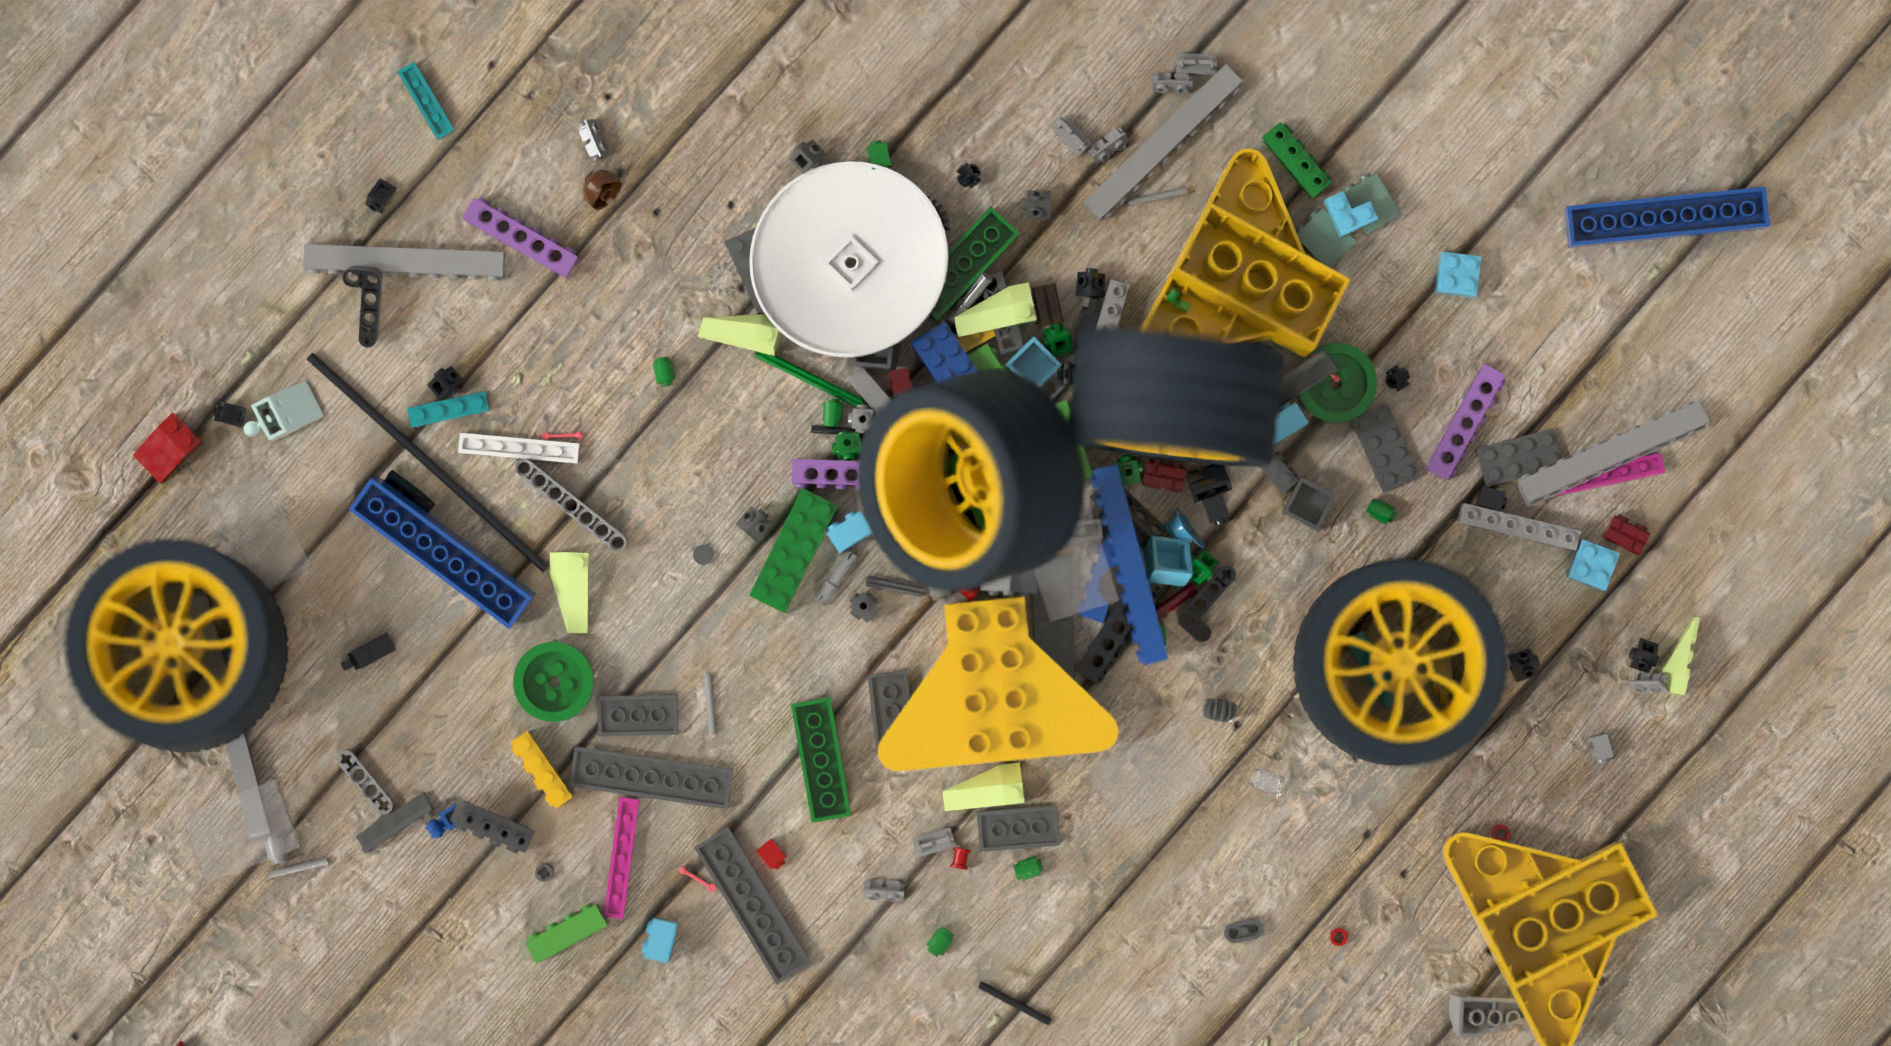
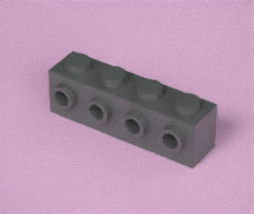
M1279 452L1273 453L1272 464L1258 468L1282 495L1298 482L1296 479L1298 475L1292 467L1287 468L1283 463L1285 459Z
M459 799L450 819L451 822L456 824V829L466 832L467 829L473 831V836L483 839L484 836L490 838L489 842L497 846H501V843L507 845L506 849L516 854L518 851L526 853L535 833L534 830L462 799Z

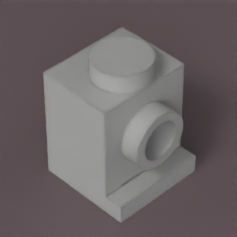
M1604 733L1585 738L1586 742H1591V746H1589L1591 758L1594 757L1597 764L1609 762L1608 758L1613 757L1608 734Z

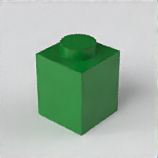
M881 140L871 142L870 146L867 147L870 163L892 168L886 142L882 143Z

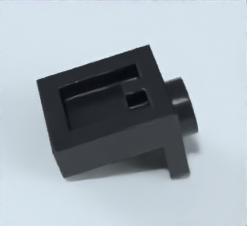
M379 178L367 195L366 205L372 211L383 214L387 203L395 194L397 188Z
M218 402L213 411L214 421L242 428L247 408L226 402Z

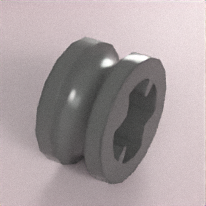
M547 863L540 864L535 870V876L541 882L549 881L554 874L552 866ZM542 867H546V870L550 872L549 876L546 875L547 878H542V874H539V870H543Z

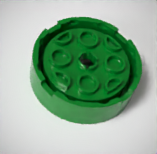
M1345 343L1325 344L1313 350L1302 363L1309 360L1312 354L1317 355L1321 351L1329 352L1339 368L1333 374L1340 377L1341 387L1337 390L1331 388L1330 381L1332 377L1329 376L1297 397L1302 407L1315 419L1330 424L1346 423L1360 416L1371 405L1377 390L1376 371L1370 359L1358 348Z
M561 642L541 643L528 650L517 663L513 676L514 693L521 707L531 716L547 722L569 720L581 713L589 704L595 685L594 672L586 656L577 648ZM553 676H557L560 679V685L556 688L549 685V680Z

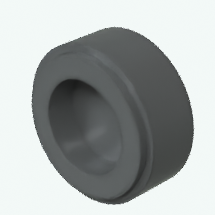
M699 545L694 549L693 558L696 563L706 565L711 562L713 552L709 546Z

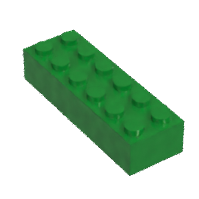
M991 206L948 251V270L945 284L936 306L930 313V316L937 322L972 287L980 275L985 273L1020 236V233Z
M802 488L749 594L750 597L786 614L839 507L838 505Z
M831 697L791 704L811 822L815 823L852 816Z

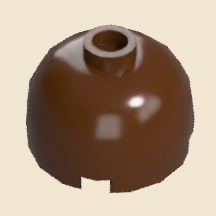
M607 170L590 173L584 180L583 196L595 210H601L608 206L606 202L610 197L613 200L617 197L621 190L622 182L614 173Z

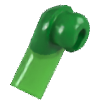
M1171 289L1170 293H1167V299L1173 306L1184 313L1188 312L1191 304L1180 298L1179 290Z

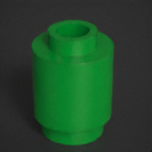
M669 357L654 359L653 370L656 384H661V387L673 385L672 381H675L676 377L672 361H670Z
M828 398V402H823L822 421H824V426L840 427L843 415V403H839L840 399Z
M1374 498L1366 510L1370 517L1385 525L1387 522L1392 523L1397 514L1394 512L1395 507Z
M1036 856L1017 861V864L1013 865L1017 880L1023 879V881L1040 876V871L1044 870L1041 859H1036Z
M941 926L926 944L929 946L928 951L936 957L939 954L943 956L953 942L954 934Z

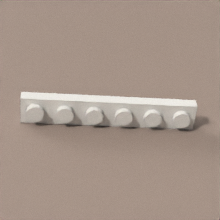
M460 433L458 453L578 464L580 444Z

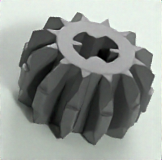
M1208 698L1203 707V716L1210 720L1231 723L1236 717L1237 705L1231 701Z

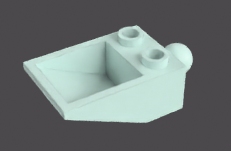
M304 381L252 404L251 407L258 421L247 422L244 425V433L249 437H254L262 428L269 442L272 443L324 417L307 382ZM268 409L270 411L269 415L264 416L262 414L263 410ZM273 427H278L279 431L276 433H272L271 429Z

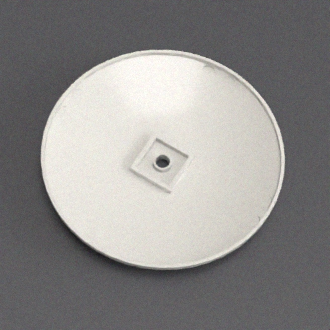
M849 161L820 166L798 176L781 189L770 201L762 213L753 234L749 260L750 276L756 298L771 323L788 339L803 348L822 355L859 357L874 354L898 344L910 336L928 318L936 306L945 284L948 270V244L944 227L935 207L928 197L909 179L891 169L876 164ZM850 258L856 260V265L853 268L846 267V261Z

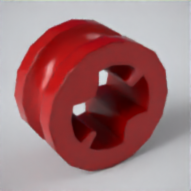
M1502 824L1494 826L1491 831L1492 838L1503 842L1507 841L1510 837L1509 828ZM1498 828L1501 830L1505 829L1506 831L1503 839L1495 835V832L1498 833L1496 831Z
M1336 928L1331 932L1330 940L1336 946H1343L1348 940V934L1344 929ZM1337 931H1340V934L1343 933L1345 936L1341 943H1337V940L1334 941L1333 939Z

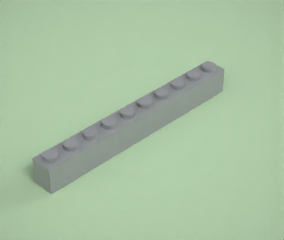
M1225 64L1083 202V205L1098 221L1102 218L1107 220L1114 213L1112 209L1116 205L1120 207L1128 199L1126 195L1130 191L1134 193L1141 187L1140 181L1143 178L1149 179L1156 172L1154 168L1159 163L1163 165L1170 158L1168 154L1173 149L1178 151L1185 144L1183 140L1188 135L1192 137L1199 130L1197 126L1202 121L1207 123L1213 117L1211 112L1216 108L1220 110L1228 102L1226 98L1230 94L1234 96L1242 88L1240 86L1242 80Z
M304 244L303 268L308 270L310 274H320L321 270L328 271V274L340 275V271H346L350 266L377 268L382 273H388L389 277H400V274H408V277L420 278V274L428 275V278L439 279L440 275H448V279H460V276H468V280H479L480 277H487L489 281H499V277L504 278L505 253ZM354 272L348 273V275H356Z
M1693 401L1688 402L1682 406V409L1677 411L1675 409L1670 410L1659 419L1657 417L1652 418L1641 427L1639 425L1634 426L1623 435L1621 433L1616 434L1605 443L1603 441L1598 442L1587 451L1585 449L1580 450L1569 459L1567 457L1562 458L1551 467L1547 465L1540 468L1533 475L1529 473L1522 476L1518 482V489L1527 506L1531 507L1708 428L1710 420L1700 401L1695 403Z

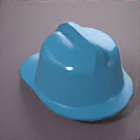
M1176 508L1177 514L1165 524L1170 537L1189 540V543L1194 541L1200 547L1205 548L1203 540L1189 524L1184 513L1179 508Z

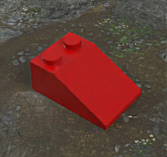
M172 412L144 441L133 456L161 484L204 442L176 413Z

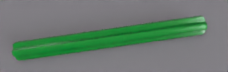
M757 351L755 353L756 358L856 408L857 405H863L864 403L863 398L776 355L773 356Z

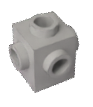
M857 405V409L852 408V412H848V424H851V428L856 429L855 432L865 433L875 414H873L872 409H869V405ZM861 415L866 416V422L861 423L859 417Z

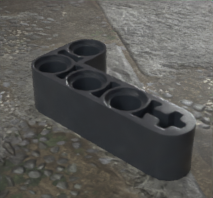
M350 266L344 272L342 279L344 284L349 287L362 288L359 342L363 347L368 348L372 347L379 337L383 275L377 268ZM354 272L358 279L356 281L350 280L348 273ZM368 275H376L377 282H370ZM370 293L375 295L376 301H368L366 295ZM365 314H373L375 321L370 322L366 320ZM368 328H371L370 337H373L370 341L365 337L368 333Z
M1231 566L1221 567L1178 616L1179 626L1198 642H1205L1211 637V629L1200 618L1236 578V572ZM1229 570L1231 572V579L1226 578L1222 582L1223 584H1225V586L1222 587V585L1214 579L1217 577V579L1220 580L1223 577L1222 571L1226 572ZM1211 584L1217 585L1219 589L1218 594L1215 596L1208 593V587ZM1202 599L1205 602L1204 610L1200 611L1195 608L1196 600ZM1184 614H1189L1192 617V623L1188 626L1184 625L1181 621ZM1200 627L1207 630V636L1204 639H1200L1196 634Z

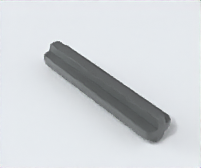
M868 576L866 579L867 587L923 597L924 595L923 586Z

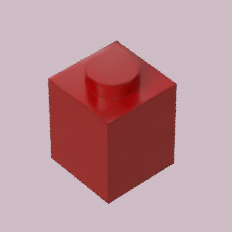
M772 838L756 850L770 869L775 867L778 870L786 863L784 859L787 856Z

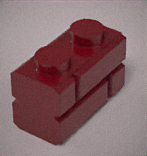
M901 368L888 373L894 396L913 388L908 368Z
M1151 459V462H1146L1142 486L1182 493L1186 468H1182L1183 464L1171 462L1169 466L1163 465L1162 460Z
M1619 514L1618 517L1612 516L1602 538L1637 556L1640 555L1650 536V533L1646 532L1648 528L1638 523L1636 526L1628 523L1630 519Z

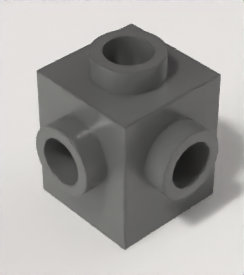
M812 139L808 143L803 141L795 149L797 152L790 160L804 174L811 168H818L822 164L821 159L826 153Z
M1027 190V198H1023L1022 210H1026V218L1050 219L1051 191Z
M752 506L736 523L756 542L772 526V523L767 520L769 515L761 508L757 511Z
M864 592L861 594L856 593L849 601L852 603L850 606L852 611L850 613L856 619L860 620L862 618L867 623L881 608L875 603L877 599L869 592L867 594ZM861 603L867 604L865 610L860 609Z

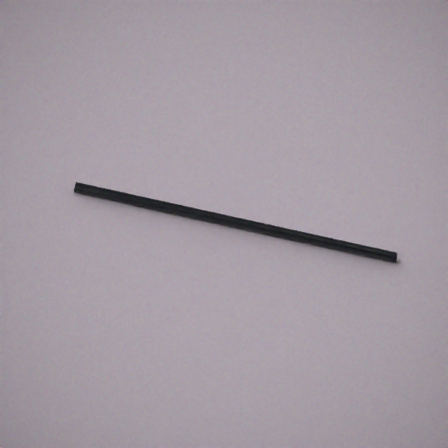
M311 353L306 360L541 572H544L549 567V564L317 355Z

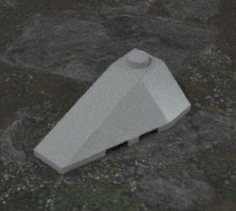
M1450 995L1449 1017L1457 1037L1477 1038L1483 1036V1034L1498 1031L1506 1026L1526 1021L1515 998Z

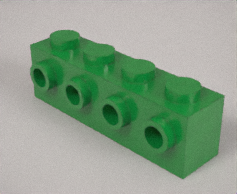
M1279 122L1262 136L1261 140L1312 200L1331 184V177L1326 170H1320L1317 166L1318 161L1312 154L1308 155L1304 149L1306 147L1300 139L1295 140L1291 135L1293 133L1291 128L1286 123L1283 125Z

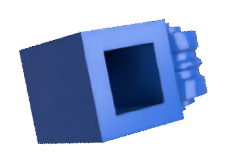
M457 803L439 813L441 818L438 820L431 819L425 828L431 834L432 839L441 838L447 829L449 831L455 829L456 824L451 822L450 819Z

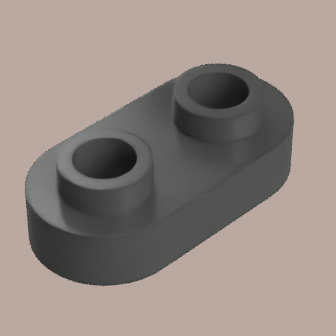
M1258 919L1230 923L1225 927L1224 936L1231 943L1253 940L1262 936L1264 926ZM1251 925L1257 926L1256 932L1250 931ZM1232 929H1236L1238 932L1234 937L1230 935Z

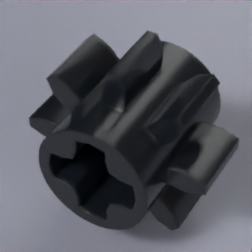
M965 163L957 170V173H959L957 180L963 187L969 186L973 188L981 181L979 178L981 171L975 164L969 165Z
M1062 364V369L1057 370V379H1062V385H1073L1074 375L1076 374L1075 364Z
M1396 365L1386 371L1388 376L1385 381L1390 389L1396 388L1399 392L1410 384L1408 382L1410 375L1405 368H1399Z

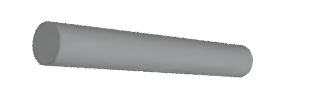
M1184 187L1128 199V204L1131 207L1188 195L1187 188Z
M711 673L703 674L709 734L717 733Z
M325 857L270 870L268 874L271 879L329 865L328 858Z

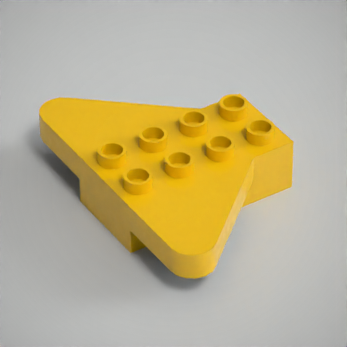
M1251 148L1242 149L1234 154L1224 168L1140 330L1196 335L1247 344L1272 340L1306 358L1316 348L1351 279L1305 254L1267 160L1257 150ZM1171 289L1179 290L1180 298L1191 304L1187 313L1179 310L1168 301L1167 293H1170Z
M1025 597L944 605L948 646L883 736L878 745V756L882 764L888 769L907 771L1101 752L1114 745L1118 738L1119 729L1113 717L1028 637Z
M1459 832L1451 835L1443 845L1442 855L1444 862L1534 1038L1540 1046H1572L1577 1038L1617 936L1658 916L1622 844L1613 842L1580 860L1471 833Z

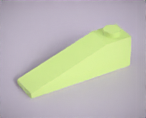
M1029 282L1009 286L954 317L958 337L1036 322Z
M766 314L705 317L702 320L698 337L775 356L781 332L771 323Z
M550 553L549 573L567 633H588L590 553Z
M1699 617L1692 618L1660 670V673H1665L1670 678L1665 686L1670 691L1669 694L1684 696L1686 693L1691 670L1687 668V664H1690L1693 659L1694 652L1691 649V644L1694 645L1696 641Z
M1020 763L998 765L944 790L945 811L1025 803Z

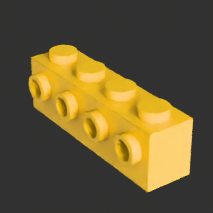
M526 731L511 742L513 745L511 750L516 757L521 756L524 761L522 766L528 774L532 773L536 778L533 782L539 790H544L547 795L544 798L550 807L555 806V808H558L574 797L530 731Z

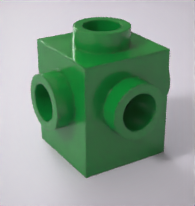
M1062 323L1043 329L1045 336L1042 338L1043 345L1046 349L1050 350L1054 357L1072 351L1070 343L1072 340L1069 329L1065 330Z
M844 431L835 436L831 447L833 455L837 454L838 460L851 461L855 457L860 456L862 445L859 432L849 433V431Z
M1132 454L1120 456V459H1117V465L1123 486L1141 483L1140 473H1143L1141 461H1137L1136 456H1132Z
M1205 549L1198 557L1193 555L1191 558L1193 571L1191 579L1198 585L1204 580L1208 582L1215 574L1213 569L1218 565L1219 561Z

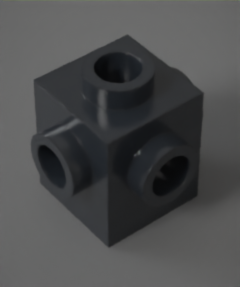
M1086 268V272H1077L1076 296L1104 298L1106 274L1098 273V269Z
M452 366L445 370L442 367L433 374L435 377L427 385L436 397L441 400L447 395L451 397L460 390L459 386L464 380Z
M1640 638L1636 647H1632L1628 657L1631 659L1630 667L1649 673L1652 666L1656 667L1659 656L1657 653L1659 644Z
M1530 648L1508 655L1509 667L1516 682L1539 675L1537 667L1540 666L1537 655L1533 656Z

